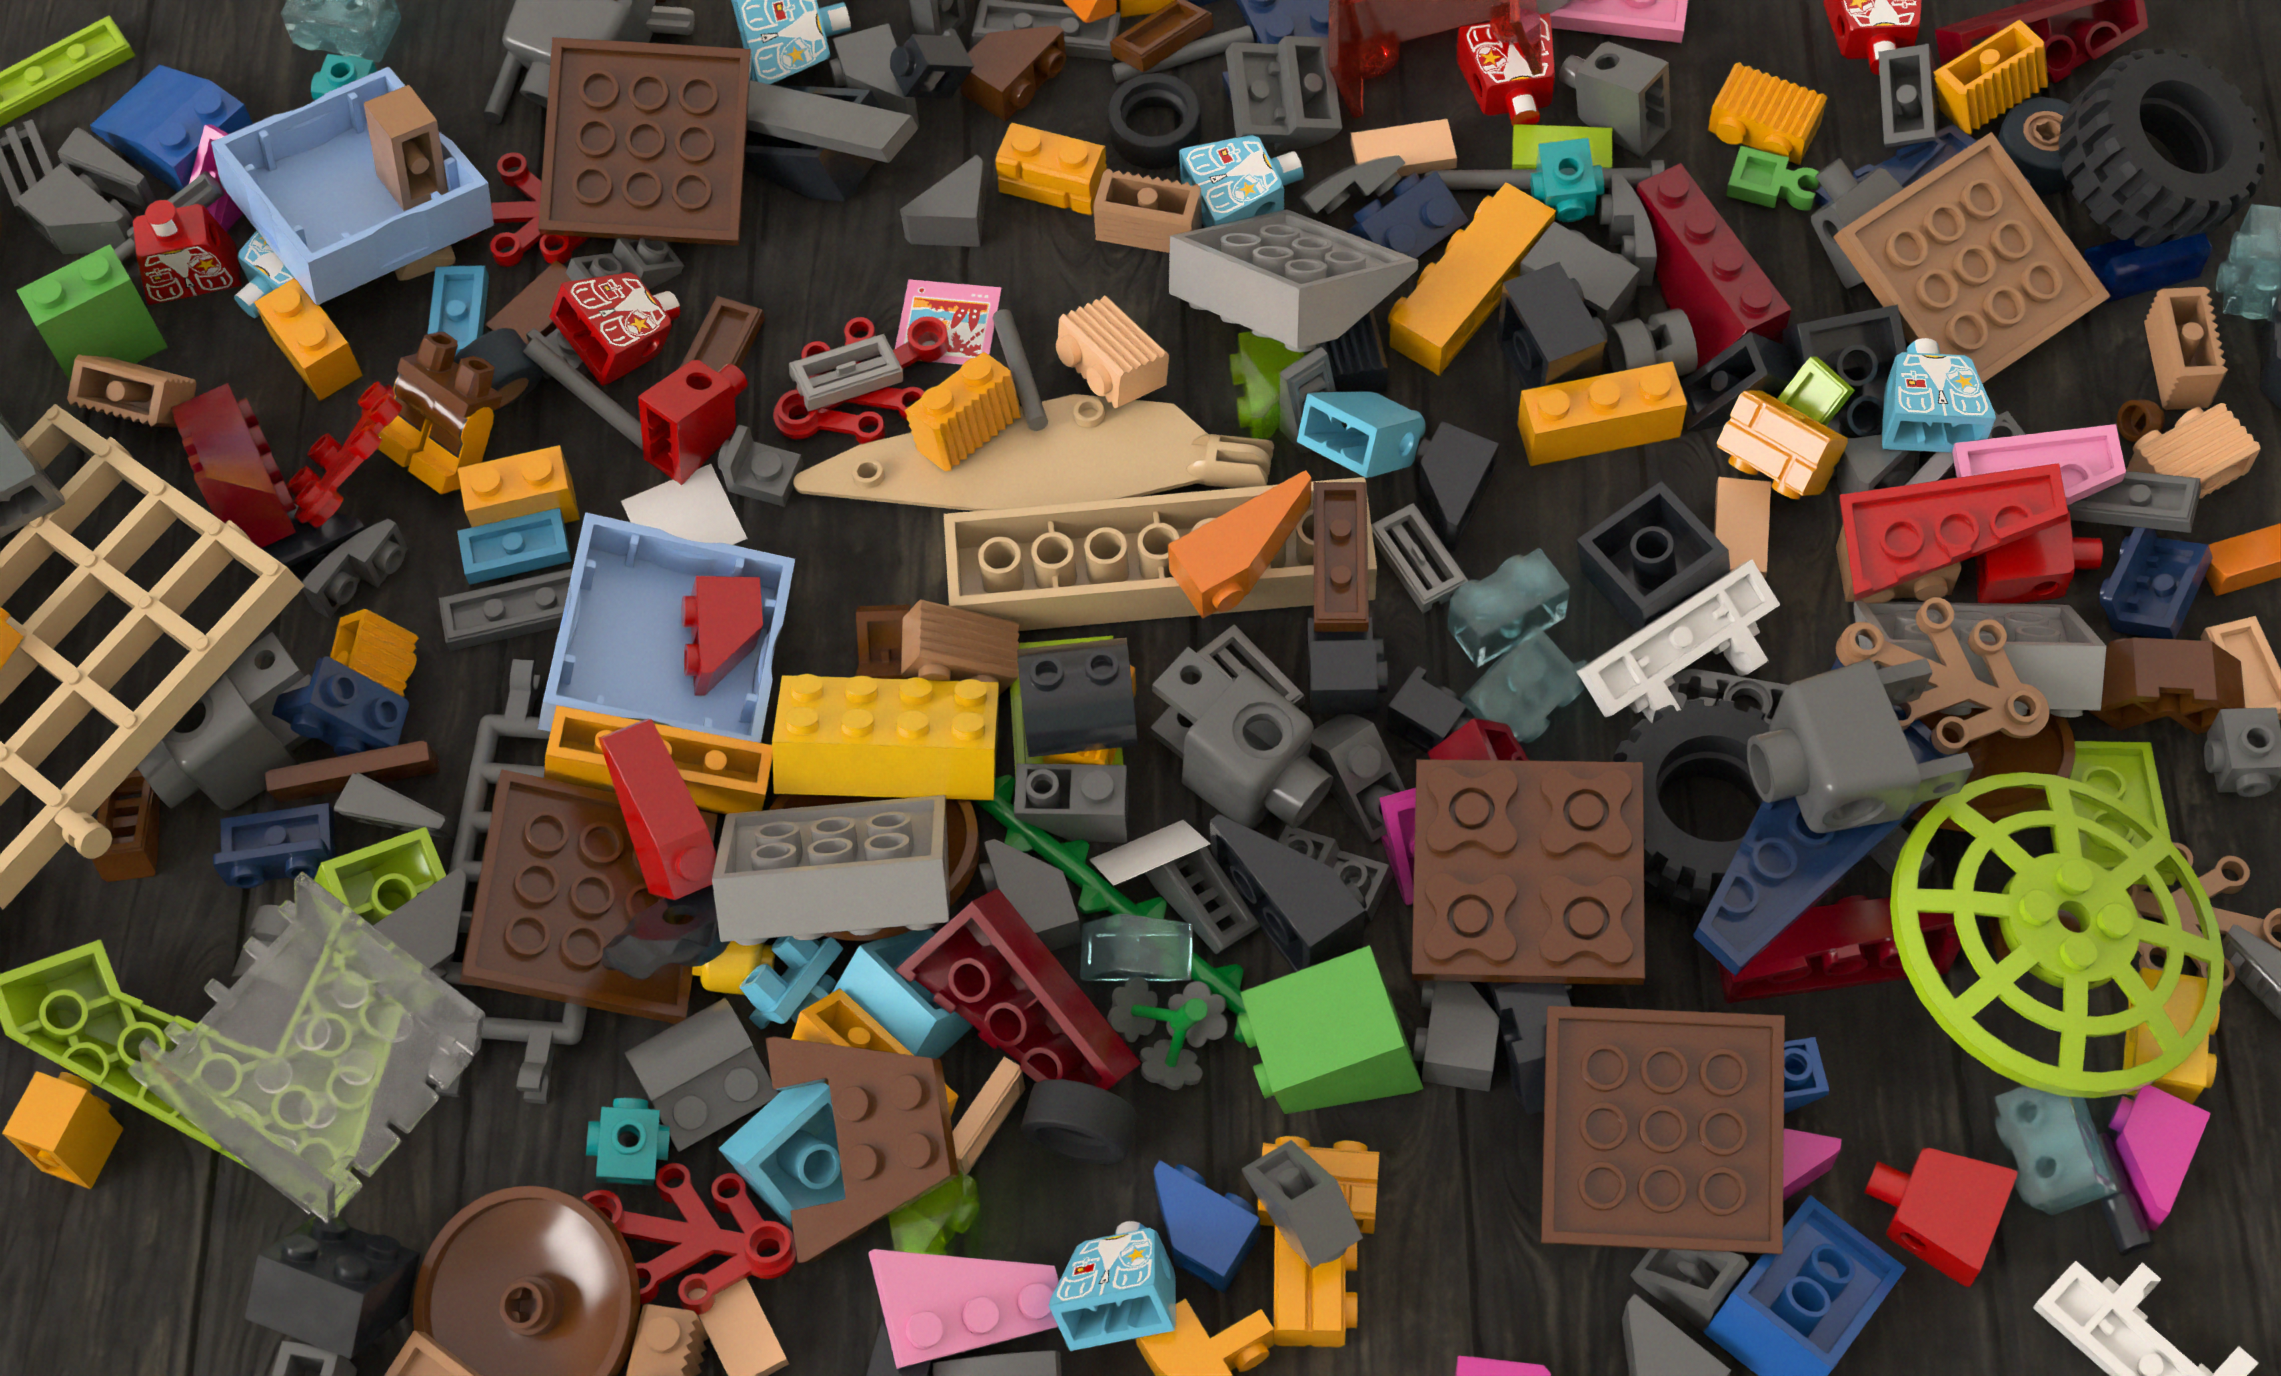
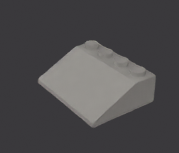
M1287 209L1170 235L1169 294L1189 302L1191 308L1208 310L1220 315V319L1224 322L1241 324L1252 329V333L1256 336L1271 337L1285 343L1286 349L1296 352L1311 351L1316 348V344L1338 339L1418 270V260Z
M1854 601L1856 622L1871 623L1883 633L1885 641L1942 664L1928 634L1922 632L1916 623L1917 611L1924 602L1887 601L1885 603H1864L1863 601ZM1950 603L1954 610V619L1950 626L1977 680L1995 687L1983 657L1976 655L1968 644V636L1973 628L1980 621L1991 619L1999 622L2006 630L2007 640L2003 649L2020 683L2034 686L2045 696L2050 714L2060 717H2079L2083 715V710H2101L2106 645L2070 605ZM1933 609L1926 611L1930 621L1937 624L1943 623V617L1940 612ZM1986 631L1979 632L1980 640L1984 644L1989 646L1995 645V638L1992 634ZM1858 635L1860 648L1865 650L1873 648L1872 642L1867 637ZM1875 664L1876 670L1886 668L1880 664ZM1926 685L1923 692L1933 689L1934 687ZM1966 701L1939 712L1949 715H1967L1971 713L1972 708L1982 707ZM2020 701L2014 702L2015 711L2021 716L2026 715L2029 708Z
M945 795L726 814L712 877L720 942L736 941L741 945H756L772 937L792 936L797 940H813L829 932L849 931L854 935H870L886 927L906 926L911 930H927L937 926L939 923L949 922L950 887Z

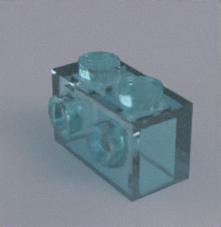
M287 0L281 12L293 44L308 50L320 49L342 54L346 57L351 55L360 56L366 60H373L379 63L401 21L395 0Z
M2251 204L2239 232L2234 233L2230 252L2226 261L2221 262L2216 280V291L2224 293V314L2241 315L2248 319H2267L2278 294L2281 293V207Z
M1540 548L1524 557L1520 554L1507 559L1498 568L1497 572L1481 581L1477 579L1470 580L1455 591L1450 598L1448 630L1475 666L1479 667L1564 619L1570 586Z
M2027 1086L2019 1087L1995 1097L2000 1116L1995 1118L1996 1128L2004 1145L2009 1150H2013L2019 1170H2016L2018 1174L2015 1184L2025 1203L2031 1204L2032 1207L2045 1213L2055 1215L2117 1192L2084 1097L2060 1096Z

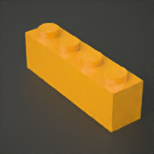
M1505 182L1494 197L1486 196L1478 206L1473 222L1465 231L1459 229L1451 237L1446 247L1445 255L1437 264L1430 263L1426 266L1418 279L1417 288L1408 298L1401 297L1394 304L1388 316V323L1391 324L1389 346L1440 376L1499 305L1503 282L1519 277L1521 262L1550 225L1555 222L1556 210Z
M556 705L545 756L544 778L616 793L598 738L640 721ZM655 724L698 810L725 815L762 811L773 757L772 745Z

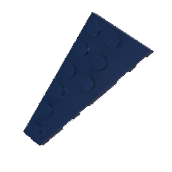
M1838 657L1831 670L1844 666ZM1892 706L1899 721L1906 720L1905 711L1899 706ZM1919 719L1913 721L1903 731L1917 764L1957 755V753L1944 754L1939 752L1932 743V731ZM1795 797L1771 803L1763 800L1693 937L1734 976H1737L1930 800L1909 805L1901 820L1827 833H1815L1808 828Z

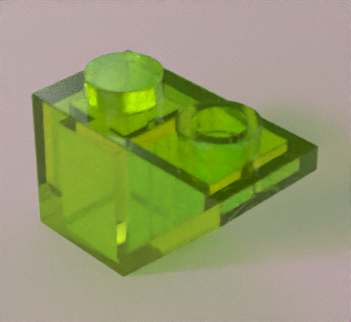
M1252 331L1238 333V353L1229 355L1233 385L1242 384L1244 396L1236 398L1240 428L1249 427L1251 438L1268 440L1280 426V372L1303 358L1304 353L1288 350L1285 348V343L1271 337L1256 336Z
M958 1170V1177L903 1210L889 1214L895 1251L947 1256V1251L944 1248L955 1232L964 1233L973 1223L980 1209V1204L977 1202L979 1195L975 1180Z

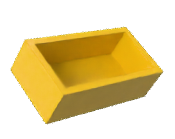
M812 674L798 676L782 675L772 738L774 794L899 798L945 795L946 799L994 800L999 682H981L974 679L940 681L917 677L909 679H877L868 676L846 678L818 677Z

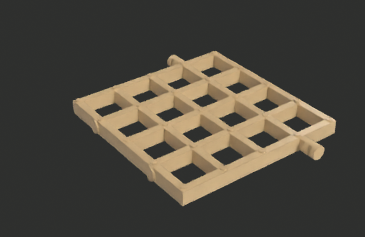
M56 404L47 410L46 414L21 438L22 442L43 470L70 442L89 454L91 459L60 490L64 496L65 504L24 525V528L0 552V607L54 551H57L77 566L76 570L23 625L11 616L6 622L24 637L0 670V704L38 664L62 682V684L5 744L0 741V806L21 784L46 804L38 815L0 854V907L2 909L15 898L66 842L88 859H95L108 850L111 845L112 834L91 815L305 586L288 567L252 543V540L232 521L222 522L134 460L132 455L112 437H109L107 440ZM124 479L146 496L97 548L91 551L70 534ZM178 518L202 536L161 580L147 592L124 574ZM235 558L260 577L205 635L180 617V615ZM110 591L133 609L76 668L53 649L93 606ZM165 632L190 652L133 712L108 693V691ZM95 708L119 728L67 784L59 790L35 769L89 711Z

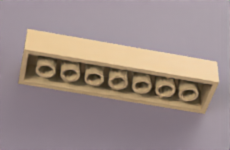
M1359 477V478L1336 479V480H1325V481H1314V482H1366V481H1365V477ZM1311 482V506L1250 593L1244 596L1243 600L1233 609L1226 612L1217 611L1213 614L1314 605L1313 482ZM1277 485L944 514L949 606L1018 622L1020 624L1018 631L1200 615L1169 571L1168 544ZM1367 496L1368 600H1375L1377 565Z

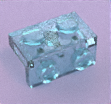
M1538 625L1528 628L1461 697V701L1467 705V708L1477 719L1508 724L1517 741L1523 740L1528 744L1548 728L1550 721L1546 717L1557 705L1560 708L1566 706L1583 691L1585 686L1580 682L1581 678L1576 671L1588 663L1586 660H1582L1572 664Z

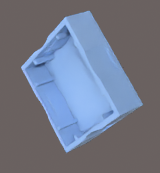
M390 67L327 92L304 107L273 115L211 142L221 186L316 305L494 225L488 182L455 143L440 132L439 136L448 193L441 195L438 191L431 193L432 200L403 211L376 175L363 102L405 86Z
M585 512L538 729L551 732L556 705L639 721L652 719L655 724L761 743L773 680L771 672L775 646L783 626L795 559L726 543L691 541L674 536L658 528ZM696 576L760 577L763 627L755 649L705 696H694L693 676H685L684 648L685 644H692L691 628L682 627L681 605L683 596H691Z

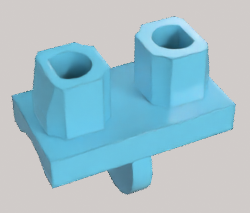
M792 936L778 937L773 943L771 950L788 966L784 974L780 977L766 963L756 967L740 985V989L756 1007L749 1019L759 1029L765 1028L770 1021L780 1024L786 1023L790 1017L797 1023L800 1011L829 995L835 987V980L824 973L844 948L831 937L820 941L816 939L797 940Z

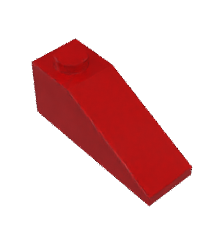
M645 719L599 737L600 746L649 893L676 900L712 885L717 855L708 827L653 720Z

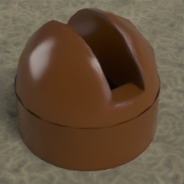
M2146 399L2125 402L2117 415L2118 430L2128 441H2138L2153 430H2159L2161 433L2165 424L2164 412L2155 402ZM2146 424L2142 431L2138 428Z

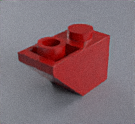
M696 576L691 596H683L681 605L682 627L691 628L692 644H685L684 673L685 676H693L694 696H705L755 649L763 627L760 577Z

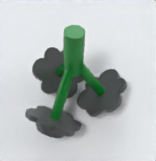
M1139 976L1129 978L1125 987H1117L1112 994L1113 1004L1108 1013V1023L1115 1032L1121 1033L1124 1041L1134 1042L1139 1035H1149L1155 1028L1156 1020L1166 1021L1167 1030L1173 1036L1172 1040L1163 1039L1157 1041L1154 1044V1048L1145 1047L1141 1050L1139 1057L1143 1062L1141 1067L1142 1076L1150 1082L1158 1083L1171 1090H1179L1183 1087V1084H1198L1203 1073L1196 1064L1197 1056L1191 1050L1181 1049L1185 1038H1187L1188 1043L1192 1047L1198 1048L1204 1046L1208 1039H1219L1226 1034L1228 1021L1222 1014L1227 1005L1225 998L1219 994L1212 995L1207 984L1195 981L1185 987L1183 994L1171 996L1168 1002L1169 1009L1156 1008L1158 1003L1156 993L1149 991L1147 981Z

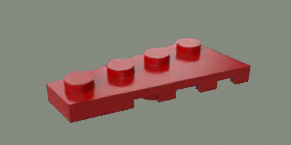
M2059 463L1840 495V506L1855 602L2058 525L2068 519V509Z

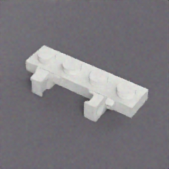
M1751 559L1742 563L1576 672L1604 717L1614 715L1629 705L1635 713L1642 711L1647 719L1653 723L1656 710L1668 705H1674L1676 711L1681 710L1668 689L1669 686L1675 683L1672 676L1712 650L1715 654L1724 651V656L1739 676L1747 675L1769 661L1754 636L1760 633L1755 621L1778 607L1780 603Z
M2075 1261L2033 1307L2109 1376H2247L2258 1364L2256 1360L2238 1346L2226 1361L2212 1373L2202 1363L2197 1367L2145 1321L2148 1316L2137 1306L2155 1288L2161 1278L2143 1263L2119 1286L2109 1276L2101 1283Z

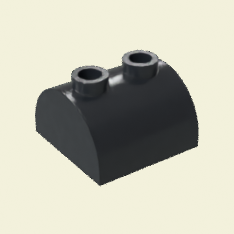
M1127 638L1017 649L1028 757L1138 746Z

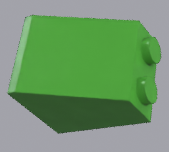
M111 244L16 290L37 329L70 382L74 361L78 355L111 357L136 364L168 347Z
M1370 945L1240 992L1247 1013L1237 1016L1248 1048L1258 1046L1263 1061L1253 1066L1256 1078L1264 1098L1275 1096L1284 1114L1413 1093L1424 1089L1391 994Z

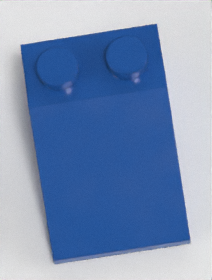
M158 65L96 119L90 127L94 133L178 193L189 184L205 125L212 124L222 131L231 134L252 125L253 122L245 105L212 81Z
M1809 1195L1783 1228V1254H1763L1732 1292L1703 1333L1758 1376H1828L1901 1277L1906 1267Z

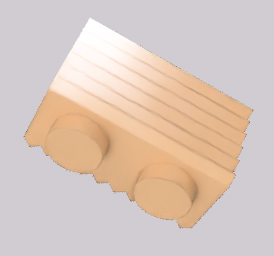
M1105 295L1100 301L1096 299L1093 304L1087 303L1084 308L1079 307L1076 312L1071 310L1068 315L1063 314L1060 317L1058 339L1056 341V350L1060 360L1068 367H1075L1077 373H1081L1083 379H1087L1091 390L1098 396H1105L1107 402H1112L1114 408H1118L1166 385L1169 354Z
M2219 403L2205 412L2201 407H2196L2185 413L2176 422L2175 428L2161 434L2159 430H2153L2140 438L2133 446L2134 454L2126 471L2200 478L2201 493L2199 498L2202 499L2206 494H2211L2215 489H2220L2223 485H2227L2232 480H2236L2241 475L2244 476L2249 472L2260 451L2259 442L2253 440L2252 434H2247L2244 426H2240L2239 419L2233 417L2232 411L2227 410L2226 404Z

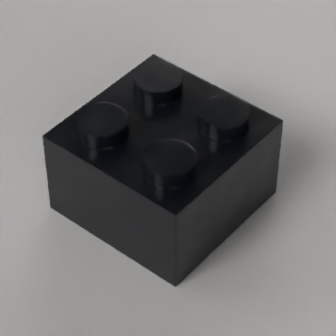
M1560 262L1503 282L1497 342L1525 390L1603 374L1602 359L1604 347L1608 345L1606 330L1599 318L1591 317L1585 307L1584 294L1580 284L1575 278L1569 279Z
M1662 481L1576 540L1581 572L1637 632L1730 572L1729 550Z
M317 1214L258 1254L245 1319L351 1359L407 1316L420 1253L401 1246L400 1242L393 1237L371 1235L350 1227L347 1221L340 1217Z

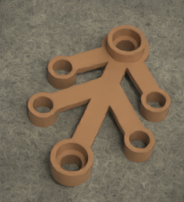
M1938 597L1926 600L1917 611L1916 623L1922 632L1928 634L1942 664L1927 659L1933 672L1927 685L1934 688L1923 692L1918 700L1895 705L1901 707L1906 713V720L1899 721L1902 730L1907 729L1917 719L1968 701L1987 709V711L1966 720L1955 716L1943 718L1931 733L1932 743L1939 752L1955 754L1968 742L1998 731L2019 739L2029 738L2038 734L2047 724L2049 705L2045 696L2037 688L2020 683L2003 649L2007 640L2005 628L1995 620L1986 619L1980 621L1968 636L1970 649L1976 655L1983 657L1995 685L1994 687L1976 679L1950 626L1954 619V610L1951 604L1945 599ZM1933 609L1940 612L1943 617V623L1937 624L1930 621L1926 611ZM1856 622L1849 625L1836 644L1837 656L1844 666L1871 659L1874 665L1877 663L1884 667H1891L1925 658L1885 641L1884 635L1879 628L1867 622ZM1986 631L1992 634L1995 638V645L1989 646L1984 644L1980 640L1979 632ZM1863 635L1872 642L1873 648L1870 650L1860 648L1855 641V636ZM2020 701L2024 703L2030 710V716L2019 715L2014 709V702ZM1951 728L1955 730L1959 736V742H1948L1943 737L1942 729Z
M2173 843L2190 866H2192L2193 855L2189 848L2180 843ZM2225 856L2218 861L2213 870L2198 879L2210 899L2221 892L2225 894L2239 892L2248 881L2250 870L2246 862L2241 858ZM2222 869L2233 870L2238 875L2239 880L2230 881L2226 879L2222 874ZM2132 884L2126 889L2134 903L2138 918L2144 919L2141 915L2161 919L2165 924L2154 894L2144 891L2149 888V885ZM2181 887L2172 892L2171 895L2181 919L2182 930L2204 938L2199 930L2201 927L2194 907L2184 888ZM2212 907L2219 925L2220 934L2227 935L2233 924L2239 925L2281 951V942L2277 941L2271 934V932L2281 933V908L2271 911L2265 919H2260ZM2139 942L2137 950L2141 954L2139 959L2140 970L2144 967L2163 971L2164 968L2157 967L2151 962L2150 955H2160L2166 960L2167 949ZM2190 957L2198 967L2196 977L2207 978L2208 963ZM2225 957L2222 993L2228 989L2235 978V968Z

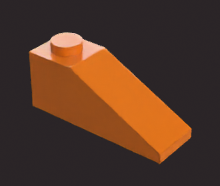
M1306 470L1168 544L1169 571L1203 619L1217 611L1226 612L1233 609L1243 600L1244 596L1250 593L1311 506V476Z

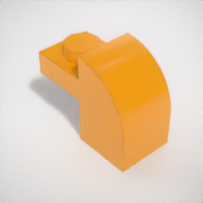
M1184 1299L1176 1304L1175 1331L1136 1338V1344L1155 1376H1233L1230 1371L1237 1367L1239 1372H1245L1257 1366L1269 1356L1268 1348L1274 1345V1328L1262 1309L1214 1337L1209 1338L1189 1303Z

